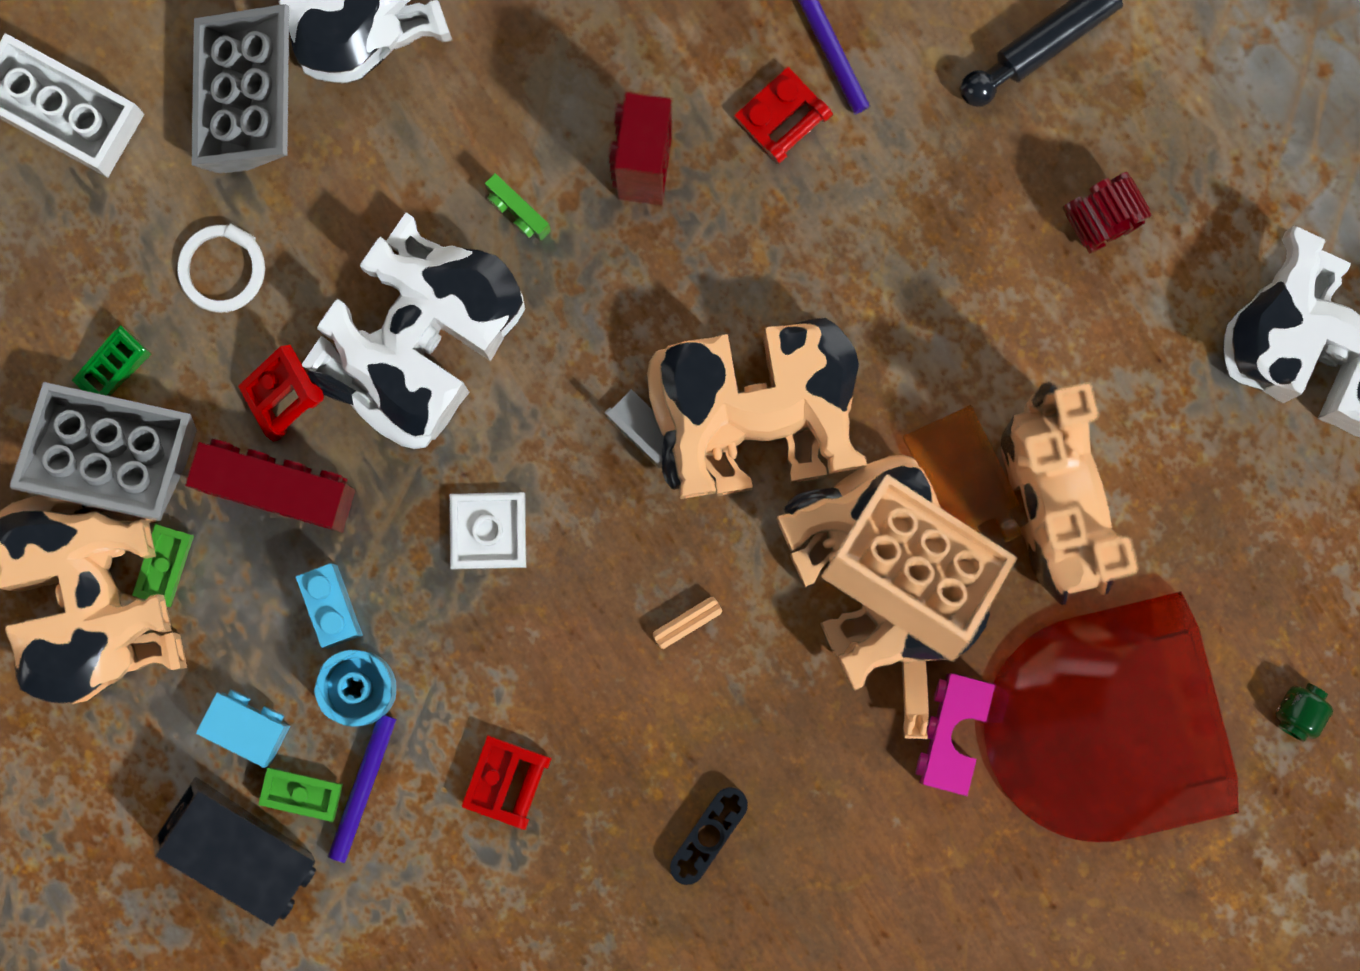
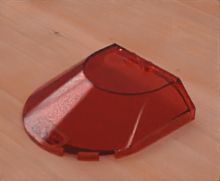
M1182 591L1055 622L1029 636L1007 657L993 681L995 688L987 720L984 722L986 752L991 769L1006 796L1028 818L1038 825L1056 834L1080 841L1115 842L1239 813L1238 776L1200 629Z

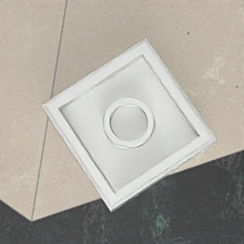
M525 492L450 494L451 569L526 568Z

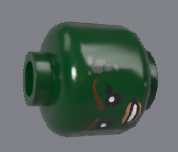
M1310 683L1307 684L1306 688L1300 686L1291 687L1275 713L1276 718L1280 721L1278 727L1302 742H1305L1307 738H1318L1333 714L1332 706L1326 701L1328 694Z

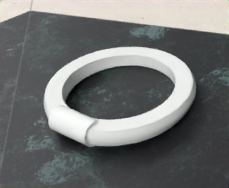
M232 223L230 225L208 226L193 234L184 244L177 264L179 283L186 296L197 306L212 312H230L249 303L258 293L265 275L264 257L259 245L255 241L256 238ZM215 237H226L247 249L252 260V276L247 287L236 297L224 301L211 300L201 295L194 287L190 277V262L194 252L202 243Z

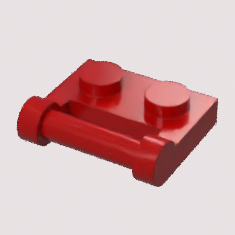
M788 66L734 115V120L775 163L780 164L787 158L786 153L819 122L825 123L833 116V113L827 104L819 99ZM805 104L811 110L777 142L769 137L802 105Z
M291 345L280 346L238 385L263 433L272 441L280 440L287 433V427L307 409L315 408L324 399L322 390L311 382ZM295 390L298 398L276 417L272 409Z
M487 735L461 807L526 830L530 820L527 818L544 768H549L552 758ZM519 760L530 763L513 812L502 809Z

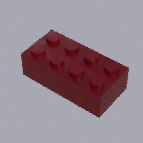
M625 92L624 104L617 103L614 126H616L615 135L617 137L616 141H611L609 152L612 188L618 190L619 200L663 206L673 136L672 98Z
M213 438L210 445L198 442L185 486L201 493L343 533L356 490L347 485L348 479L343 478L342 475L321 470L319 476L311 474V468L284 459L283 466L275 464L276 458L252 449H248L247 454L243 455L239 453L240 448L235 447L233 444Z

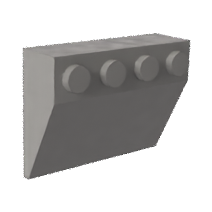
M281 4L194 18L192 166L221 174L251 170L287 156L288 5Z
M43 382L10 488L160 521L187 464L196 434L195 424L189 413Z

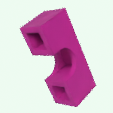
M952 673L947 674L946 680L939 679L934 696V701L940 702L936 717L930 716L927 724V738L930 739L927 754L920 753L915 772L916 775L921 776L920 784L968 796L977 759L957 752L952 744L951 734L955 725L964 719L986 722L995 688L994 684Z

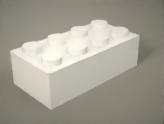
M5 33L0 41V119L108 178L145 114L135 103Z

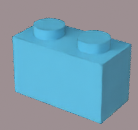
M330 563L295 576L321 648L329 649L363 636L338 565Z
M230 689L228 694L217 692L196 734L263 768L270 767L290 728V725L282 722L284 715L266 706L260 711L248 705L251 699L235 690Z

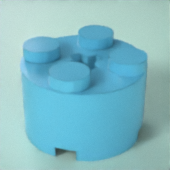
M346 650L333 655L323 664L315 685V697L321 711L331 720L345 726L369 725L379 720L383 715H386L396 700V679L390 666L378 655L361 650ZM352 679L356 682H363L364 687L360 690L361 697L349 694L348 690L352 687Z

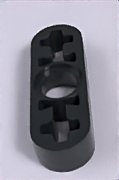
M734 787L723 788L711 801L671 860V874L677 882L683 885H691L702 878L747 811V798L741 790ZM735 794L739 797L737 804L741 808L738 813L734 811L728 813L724 820L731 822V825L726 830L718 820L708 816L712 810L719 816L724 808L723 803L720 802L723 796L730 798ZM714 825L718 828L720 839L716 845L706 847L699 842L698 832L701 827ZM690 842H693L698 850L710 854V856L704 861L699 855L694 863V867L698 870L695 875L688 873L683 877L679 874L681 867L677 862L680 859L687 861L694 851L687 849V846Z

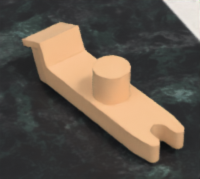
M926 661L902 662L905 715L903 724L904 738L927 739L929 708Z

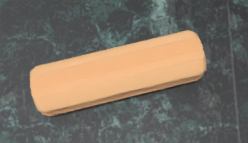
M709 597L655 630L653 638L661 649H665L722 613V608L714 597Z

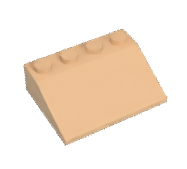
M886 475L833 557L822 578L953 662L970 642L1017 557L891 476Z

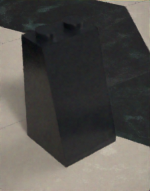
M197 777L193 779L153 839L155 857L272 927L279 918L284 920L288 916L295 903L292 897L300 886L305 888L316 872V868L313 867L315 859L312 853Z

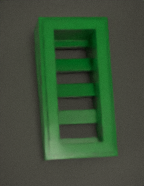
M120 325L105 340L72 381L83 391L111 396L152 353L125 327ZM122 343L133 353L129 358L118 349ZM111 354L123 363L120 369L107 359ZM101 364L114 375L110 380L97 369ZM91 374L104 386L100 392L86 380Z

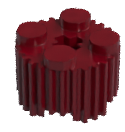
M1124 172L1112 180L1106 178L1089 188L1090 195L1082 198V196L1075 198L1062 207L1083 247H1086L1089 254L1106 246L1104 241L1108 243L1122 235L1126 236L1146 223L1144 220L1152 216L1149 206L1128 172Z

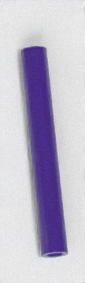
M798 0L853 114H859L867 110L870 104L819 0Z
M383 715L375 723L327 856L330 859L345 863L397 721L393 717Z

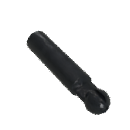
M1069 0L998 51V63L986 72L975 70L968 73L963 78L960 86L962 98L967 104L975 107L989 104L995 98L998 86L1008 79L1019 83L1123 7V1Z

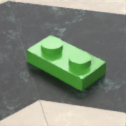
M496 173L485 183L487 191L490 193L486 197L488 201L501 213L507 209L517 219L513 224L527 238L535 235L542 241L551 231L549 223Z
M155 524L152 539L156 557L144 558L132 596L146 600L149 596L156 594L164 595L166 606L171 607L194 536Z
M269 767L266 770L258 805L333 822L343 784Z

